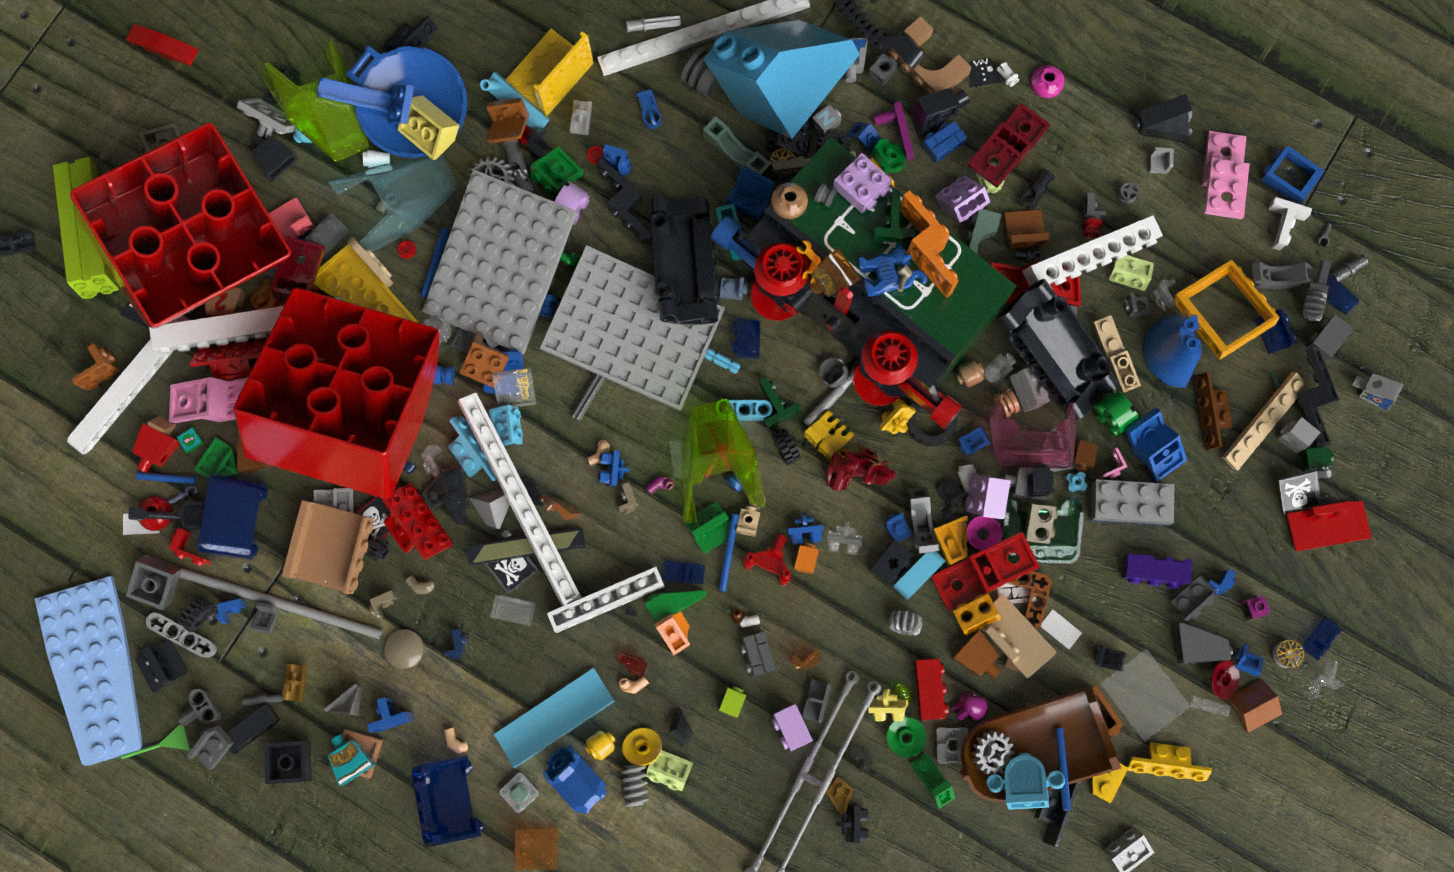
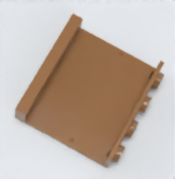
M302 500L282 576L297 578L343 591V594H353L358 586V574L363 568L362 559L368 548L369 534L373 530V518Z

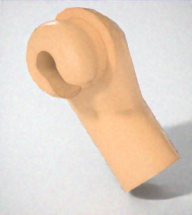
M600 440L597 444L596 454L587 457L590 466L599 463V455L601 453H608L610 451V445L606 440Z
M644 676L636 681L628 680L627 678L619 680L620 689L633 694L649 684Z
M454 728L444 730L449 749L458 754L467 751L468 744L465 741L460 742L456 739Z

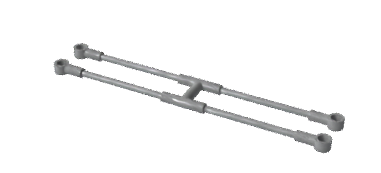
M849 671L846 674L847 681L841 691L837 704L810 756L807 757L791 788L792 791L759 855H756L751 867L747 868L745 872H758L772 838L796 792L798 793L805 780L818 787V790L781 866L776 871L785 872L784 869L812 814L828 789L836 773L835 770L867 707L870 706L875 695L881 692L882 688L879 683L871 681L868 684V693L862 703L863 706L831 768L828 769L822 781L808 772L845 697L848 696L852 686L859 682L860 676L856 672Z

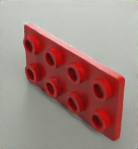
M268 338L253 339L246 342H232L227 345H210L208 348H196L190 361V366L210 365L213 378L221 380L249 377L253 369L250 359L259 357Z
M411 483L394 490L391 498H381L391 512L384 521V524L405 554L415 547L421 557L426 560L453 546V542Z
M1346 501L1323 505L1286 515L1296 552L1372 538L1363 501Z

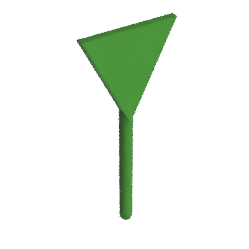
M179 725L160 743L121 755L120 758L125 759L161 746L190 750L185 727Z

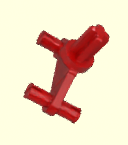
M777 534L772 546L768 547L767 550L753 554L751 552L748 553L743 559L744 569L747 567V570H750L754 565L778 575L779 584L785 586L791 580V571L788 570L782 558V550L787 537L783 534Z

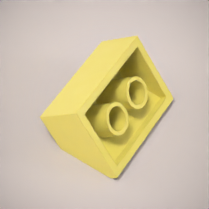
M424 96L412 97L408 123L399 124L397 130L431 159L436 160L455 141L459 124Z

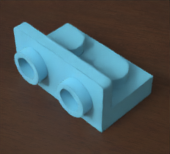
M505 405L489 409L490 420L503 446L522 444L523 432L521 430L519 408Z

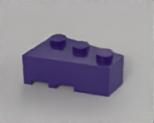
M1127 554L1124 556L1122 579L1128 580V583L1140 584V581L1147 582L1148 586L1158 587L1159 584H1165L1167 588L1179 589V586L1191 583L1192 559L1186 558L1185 561L1173 560V557L1165 559L1151 555Z

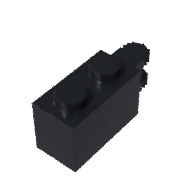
M461 468L442 471L447 510L452 513L453 521L457 525H463L466 522V510H470L465 472Z

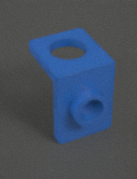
M857 122L847 134L850 138L859 139L870 154L874 145L881 139L869 123ZM862 127L859 132L854 133L858 128Z

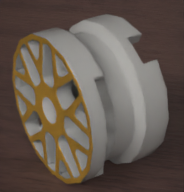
M1293 640L1278 642L1273 647L1271 653L1272 658L1276 662L1275 664L1282 668L1296 667L1300 665L1304 658L1303 648Z

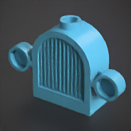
M1020 753L1018 757H1015L1008 763L1005 769L1004 780L996 774L989 776L987 779V786L990 791L997 793L1002 789L1006 790V804L1009 810L1049 807L1048 787L1060 789L1065 784L1064 775L1060 771H1052L1047 777L1042 763L1029 753Z

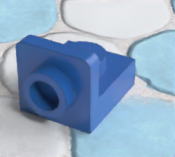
M895 512L886 518L888 521L885 522L884 526L892 539L900 543L912 536L913 533L903 518V513L897 515Z
M239 598L217 604V610L215 611L217 620L221 624H229L228 612L229 614L241 612L242 608L247 607L246 601Z

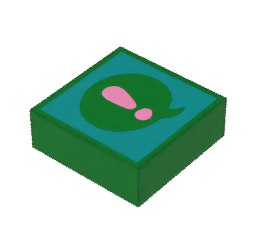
M194 427L176 437L187 454L204 444Z

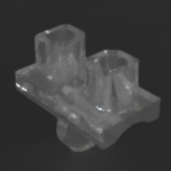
M1010 353L1004 357L1002 354L998 355L984 369L985 378L990 382H994L995 385L998 384L1013 369L1012 365H1014L1016 360Z
M845 522L844 527H836V532H827L828 551L838 552L840 543L847 544V554L856 555L859 546H862V537L855 536L856 529L849 528V522Z

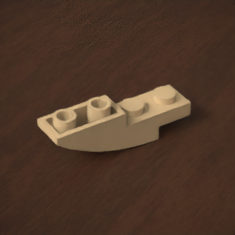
M1112 315L1092 322L1098 340H1096L1098 346L1110 363L1109 370H1111L1120 383L1119 388L1122 393L1141 386L1128 350H1125Z

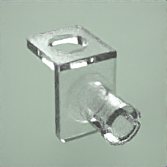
M1325 660L1323 675L1319 674L1312 678L1308 700H1313L1319 696L1320 685L1339 689L1345 685V682L1335 679L1338 662L1334 661L1333 664V660Z

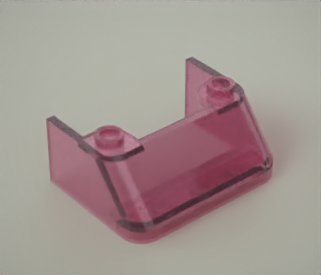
M996 401L990 416L995 460L999 465L1003 467L1035 468V465L1047 464V467L1059 469L1069 468L1072 465L1076 437L1074 403H1069L1064 419L1057 423L1056 432L1019 431L1018 423L1014 419L1002 418L1001 404Z

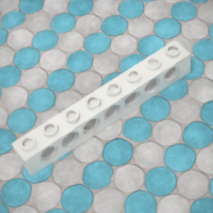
M1153 215L1034 264L1023 270L1029 287L1041 279H1046L1049 285L1055 283L1057 286L1067 281L1066 277L1076 278L1082 275L1081 271L1083 270L1090 272L1096 269L1097 264L1101 263L1104 266L1111 263L1114 257L1118 260L1127 256L1126 252L1131 251L1133 254L1141 250L1145 244L1146 247L1152 246L1157 243L1156 239L1163 235Z

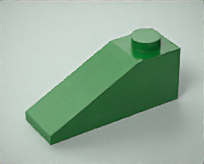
M706 590L665 593L659 596L656 593L647 598L648 602L645 605L657 623L671 614L674 615L708 596Z

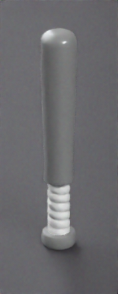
M855 367L851 369V373L845 382L835 387L804 418L803 422L807 427L817 422L845 392V389L853 382Z

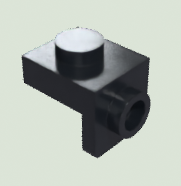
M544 128L534 129L529 134V140L526 143L533 150L534 155L539 158L553 150L542 140L546 133Z
M1099 645L1098 650H1095L1094 653L1095 665L1100 668L1123 672L1127 653Z

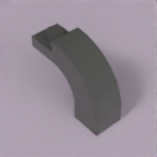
M1261 262L1252 263L1251 277L1257 288L1288 289L1314 283L1312 265L1306 262L1280 267L1268 266Z
M927 487L907 489L909 515L916 549H918L919 553L939 551V544L932 524L930 495Z

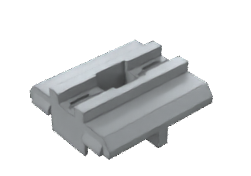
M942 727L936 729L937 763L962 764L961 747L968 735V728ZM950 740H956V750L954 751L949 749Z

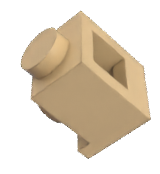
M746 506L745 509L741 508L736 533L756 536L760 512H757V508ZM746 517H751V518H752V522H751V523H747V522L745 521V518H746Z

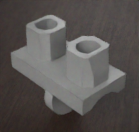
M573 101L570 133L589 135L592 101Z

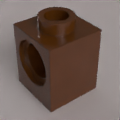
M1083 440L1075 442L1069 465L1075 466V469L1079 471H1086L1094 467L1098 445Z

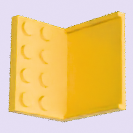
M550 29L507 77L506 81L548 116L594 64L588 35L582 31L580 33V40L575 45H572L553 29Z

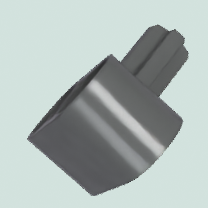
M194 689L188 696L192 708L177 718L181 726H186L197 718L203 723L215 724L221 719L222 712L208 690ZM200 693L204 696L201 703L197 701V696ZM210 709L213 711L211 720L207 718V712Z

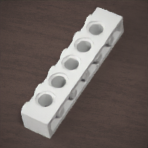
M654 567L548 612L547 615L554 631L558 633L665 586L657 567Z

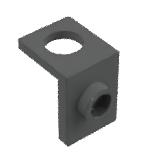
M1133 292L1129 293L1124 299L1123 305L1124 310L1127 311V317L1150 315L1147 296L1135 297ZM1138 301L1142 302L1145 306L1141 312L1137 311L1136 302Z

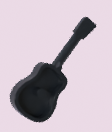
M211 498L202 502H185L181 512L146 511L141 508L129 507L128 519L181 520L182 527L185 530H199L205 534L216 536L226 530L229 522V511L227 504L223 500Z

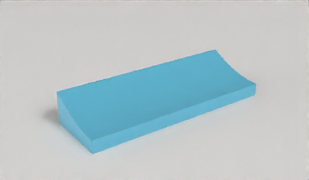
M593 668L496 732L494 736L501 745L512 767L516 768L608 707L615 700Z

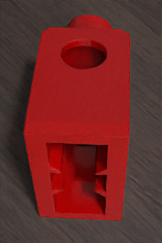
M142 424L132 453L141 457L136 468L147 473L152 463L162 467L179 447V441Z

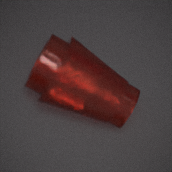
M622 652L617 660L631 674L639 677L644 674L648 666L645 659Z

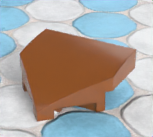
M543 494L539 497L547 505L545 508L547 511L557 510L565 520L576 519L581 514L579 510L565 500Z

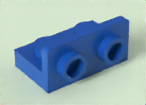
M605 144L603 150L605 161L614 169H618L619 174L625 178V175H629L631 170L627 150Z

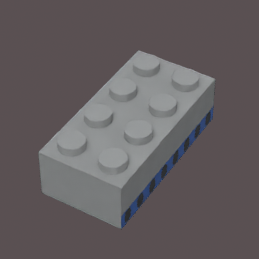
M1096 479L1092 482L1091 521L1169 526L1174 523V484Z

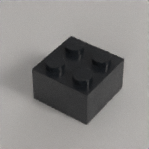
M311 741L265 743V784L312 781Z

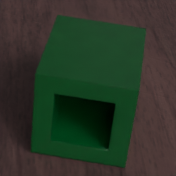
M1329 447L1305 449L1300 452L1303 471L1316 470L1325 465L1328 467L1333 466L1334 457Z

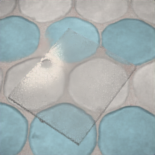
M1147 649L1125 664L1123 672L1116 671L1100 683L1144 742L1162 728L1168 726L1170 722L1191 707Z

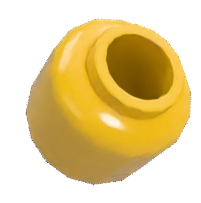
M599 730L586 740L587 746L585 750L593 760H603L614 751L615 746L613 742H615V739L610 732L605 733Z

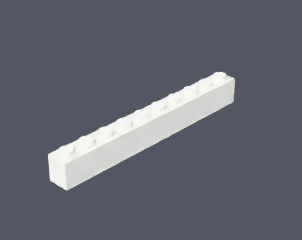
M342 297L336 298V299L345 301ZM284 306L170 323L157 329L149 327L152 350L159 352V354H169L171 350L188 351L190 347L196 346L197 348H208L209 344L215 343L217 345L229 344L228 341L246 342L248 341L247 338L254 337L255 339H265L267 335H270Z

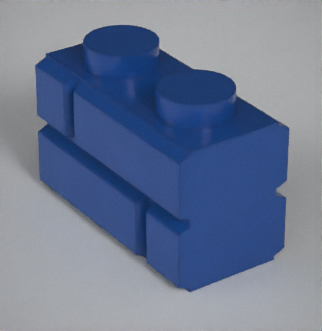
M955 121L950 124L946 122L939 127L938 132L935 134L931 132L925 136L922 147L931 160L937 163L965 144L967 136Z

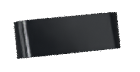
M269 703L256 710L226 733L234 742L229 748L232 754L245 748L280 721V718Z

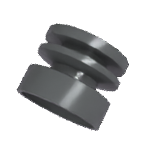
M700 48L685 65L681 74V81L688 83L690 87L697 85L696 91L709 98L717 91L720 84L703 60L708 54L707 50Z

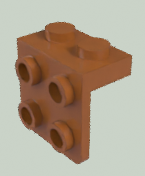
M522 98L488 102L486 108L493 123L486 138L487 142L499 143L520 139L529 118V113Z
M94 343L87 348L96 364L71 379L73 384L85 390L95 389L99 385L98 383L114 377L115 373L119 371L114 362L116 361L114 354L111 351H107L103 346L99 347Z

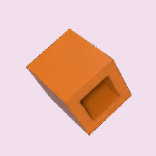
M804 543V546L800 545L794 570L813 575L819 552L818 549H815V545Z

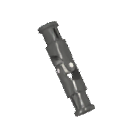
M518 140L502 141V146L505 147L507 153L506 159L510 166L509 168L513 170L512 177H514L515 186L534 193L535 191L529 178L523 154L519 151L517 145Z

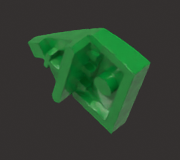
M215 437L194 470L210 480L238 474L233 448Z

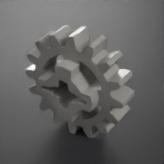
M990 731L988 734L984 732L983 739L977 737L978 745L973 744V747L976 748V751L971 752L972 755L976 756L973 763L978 764L976 768L985 774L993 775L997 774V772L1003 774V768H1006L1008 761L1012 760L1010 755H1013L1014 751H1011L1010 748L1013 744L1008 742L1010 738L1003 736V733Z

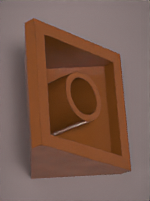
M1262 679L1241 689L1228 699L1247 733L1282 715L1278 695Z

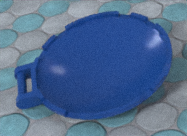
M367 45L364 48V53L350 71H346L345 75L355 82L357 86L392 94L394 86L406 84L414 86L412 97L424 96L459 124L457 134L464 123L467 112V94L463 80L456 68L446 58L432 50L405 46L380 55ZM370 56L374 57L371 63L367 66V68L358 78L356 74L359 72V70L363 67V65L370 58ZM355 106L356 115L362 130L380 149L389 154L404 158L428 156L397 130L399 124L388 123V113Z

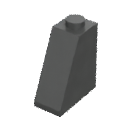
M1185 623L1174 625L1179 664L1231 660L1233 648L1229 644L1228 639Z

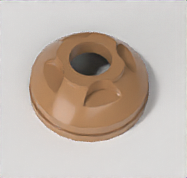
M784 183L773 192L771 204L775 213L780 217L794 219L805 212L808 198L805 190L798 184ZM787 192H792L796 195V199L793 202H789L784 198Z

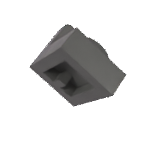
M1088 192L1083 198V220L1087 218L1102 220L1106 216L1105 211H1095L1098 207V200L1095 199V193Z

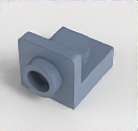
M740 277V280L722 278L720 298L742 300L743 294H747L748 284L744 283V277Z

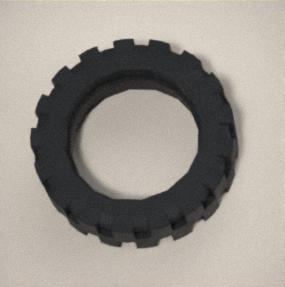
M914 403L911 404V407H914L916 412L906 423L908 426L907 431L910 433V437L914 438L918 444H923L926 447H936L944 444L952 437L958 423L957 416L941 434L937 436L925 435L918 429L915 419L918 411L923 407H918Z

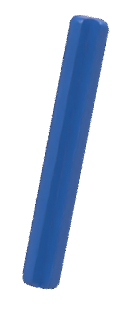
M442 228L421 291L423 298L427 299L451 230L448 228Z

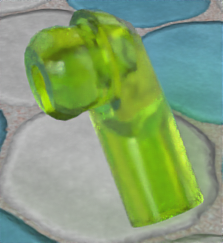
M898 684L895 687V692L899 694L900 699L908 700V708L912 700L910 690L907 685Z

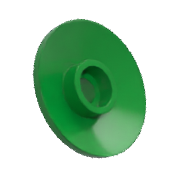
M904 717L903 721H894L887 731V743L896 755L905 758L914 757L925 747L926 731L917 720ZM903 734L909 735L908 741L902 739Z

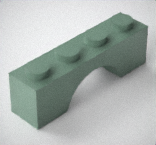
M716 116L703 129V138L740 169L747 167L764 177L771 172L772 163L758 151L754 152L745 147L733 135L730 128Z
M984 209L979 210L977 214H973L971 225H974L972 232L969 231L966 242L969 243V248L977 255L978 244L987 238L995 237L1001 214Z

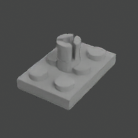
M259 97L239 100L237 108L243 110L245 115L259 119L260 125L256 133L261 137L263 134H265V138L272 136L273 129L279 134L294 132L296 123L299 121Z

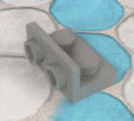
M1135 827L1126 831L1123 836L1110 843L1103 850L1118 872H1130L1155 853L1145 836Z

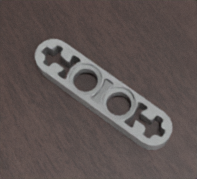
M151 613L147 617L146 625L150 630L205 658H210L216 653L217 648L213 641L196 632L189 633L176 621L159 613ZM158 618V621L165 625L164 627L154 625L152 620ZM172 625H175L178 629L175 636H170L168 633V629ZM189 634L194 636V643L191 645L185 643V637ZM200 643L205 646L209 644L208 648L211 649L210 652L204 653L205 650L201 647H197L198 644Z

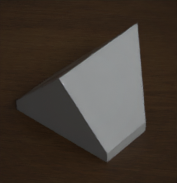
M500 489L468 497L487 526L500 529L510 505L503 490Z
M353 685L324 710L327 713L359 716L362 693L361 685Z

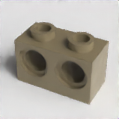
M1030 498L1024 531L1027 541L1050 544V538H1054L1055 526H1053V521L1057 519L1058 508H1056L1053 501ZM1041 509L1048 510L1045 515L1038 514ZM1038 528H1045L1043 533H1035Z

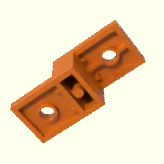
M909 190L903 195L900 212L920 234L912 239L907 253L912 255L911 259L947 298L953 293L958 283L956 273L952 269H948L944 265L941 256L938 255L945 248L950 237L949 231L945 225L939 224L930 209H926L922 205L920 197Z

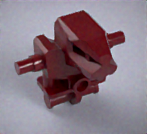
M864 446L859 448L858 453L841 448L834 451L828 465L826 485L832 490H846L852 477H863L862 481L865 484H873L874 482L877 485H885L891 479H895L897 473L895 470H890L887 467V460H878V455Z

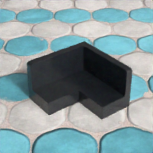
M947 88L917 98L911 121L920 137L931 132H937L940 121L957 116L960 104L952 89Z

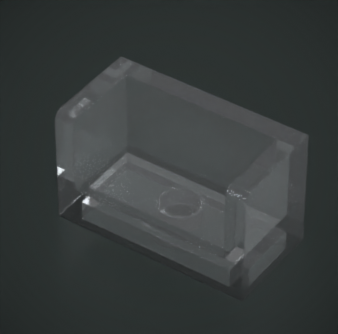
M496 594L490 618L531 627L536 604Z

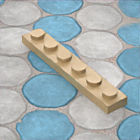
M1291 372L1222 456L1233 470L1241 468L1296 401L1298 394L1302 393L1308 386L1297 372Z

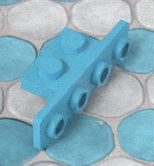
M463 416L451 418L449 421L459 436L448 448L469 477H472L483 468L492 481L497 480L468 421Z

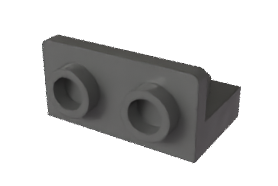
M1199 575L1171 600V603L1185 616L1184 620L1186 622L1189 619L1195 620L1202 613L1200 610L1205 605L1209 607L1215 602L1216 599L1214 597L1217 591Z
M219 725L203 730L200 734V739L192 744L190 747L191 751L187 755L188 759L197 757L208 770L216 767L234 743Z

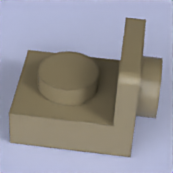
M629 482L622 484L623 490L620 492L624 502L628 501V503L618 507L620 513H631L636 510L635 507L639 506Z
M390 590L370 599L371 605H369V609L373 616L379 619L384 617L380 606L386 608L393 605V601L398 599L395 591Z

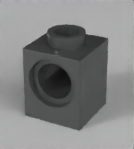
M882 53L869 69L868 77L883 87L895 73L898 63H896L893 57ZM880 67H886L888 70L882 71Z

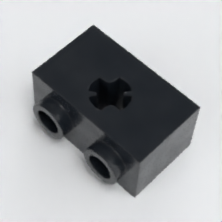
M894 540L869 573L887 587L890 583L894 585L901 577L898 574L901 569L906 570L913 562L910 559L913 554ZM894 560L896 562L895 566L897 567V569H895L894 567L890 569V563L888 561L892 562Z

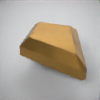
M269 279L265 280L250 299L256 310L273 308L275 298L270 290L271 282Z
M837 777L826 791V794L842 817V814L846 813L854 789L840 777Z

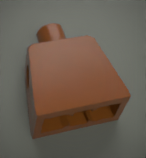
M980 630L952 658L978 677L986 671L994 679L1002 671L994 663L999 654Z

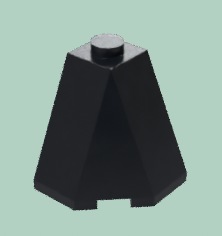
M1187 94L1139 111L1134 119L1135 129H1138L1139 134L1142 136L1182 143L1188 142L1193 134L1192 127H1189L1192 109Z

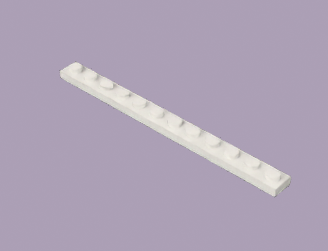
M767 0L597 57L603 75L606 76L717 39L724 35L726 31L753 27L810 8L809 0Z
M477 393L459 399L458 404L561 605L565 606L580 599L581 596Z

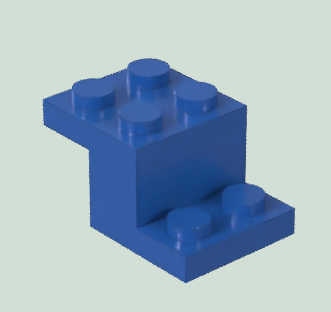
M1156 407L1125 429L1133 454L1149 467L1151 477L1156 482L1187 461L1180 435L1164 423L1161 411Z

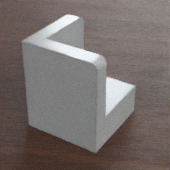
M1155 147L1149 155V173L1168 174L1173 167L1174 148Z

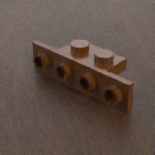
M1207 371L1193 376L1205 450L1222 447L1220 429H1230L1233 427L1226 390H1213L1210 372Z

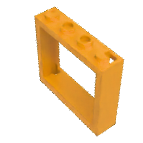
M1230 260L1180 291L1173 300V303L1182 314L1197 315L1199 329L1196 332L1219 360L1275 326L1279 319V316L1275 313L1276 309L1266 302L1265 296L1257 291L1253 281L1243 274L1242 268L1238 267L1233 260ZM1226 275L1230 277L1266 321L1228 346L1225 345L1189 300V298Z

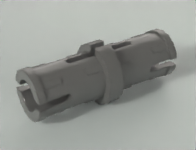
M1361 254L1351 262H1345L1341 268L1330 273V279H1336L1333 283L1337 284L1346 277L1353 276L1357 270L1368 265V259L1362 260L1365 256Z

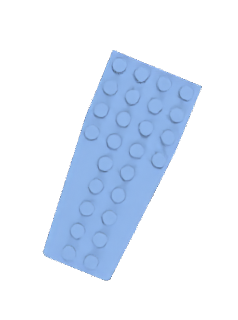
M109 576L35 598L47 656L82 765L89 766L142 749L143 744L127 634L114 578Z

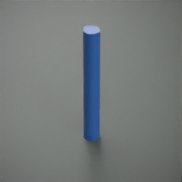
M137 472L136 475L137 480L185 484L196 483V477L145 472Z

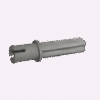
M679 15L648 19L642 17L639 20L626 21L627 32L641 30L646 32L649 29L681 25Z

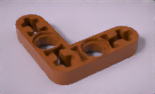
M1032 571L1026 574L1028 577L1026 583H1020L1018 579H1015L1006 584L1030 590L1024 617L1027 620L1032 618L1033 612H1030V609L1041 611L1040 614L1036 613L1035 620L1038 623H1035L1033 627L1037 629L1043 622L1051 580L1045 574ZM1032 575L1035 576L1033 580L1039 581L1041 580V578H1043V581L1046 583V586L1040 588V584L1038 583H1032V586H1030L1029 584L1032 581ZM1035 596L1042 599L1041 607H1035L1032 604V599Z

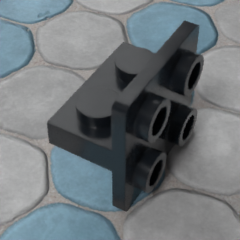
M167 640L157 647L148 646L142 650L143 655L135 659L153 693L158 692L188 674V670L171 640Z

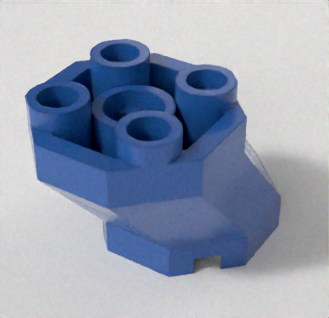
M572 745L567 746L569 749L561 747L548 758L546 762L548 765L547 771L543 769L542 774L546 781L553 786L576 813L582 812L586 814L591 810L592 806L605 797L607 792L605 790L606 784L602 777Z

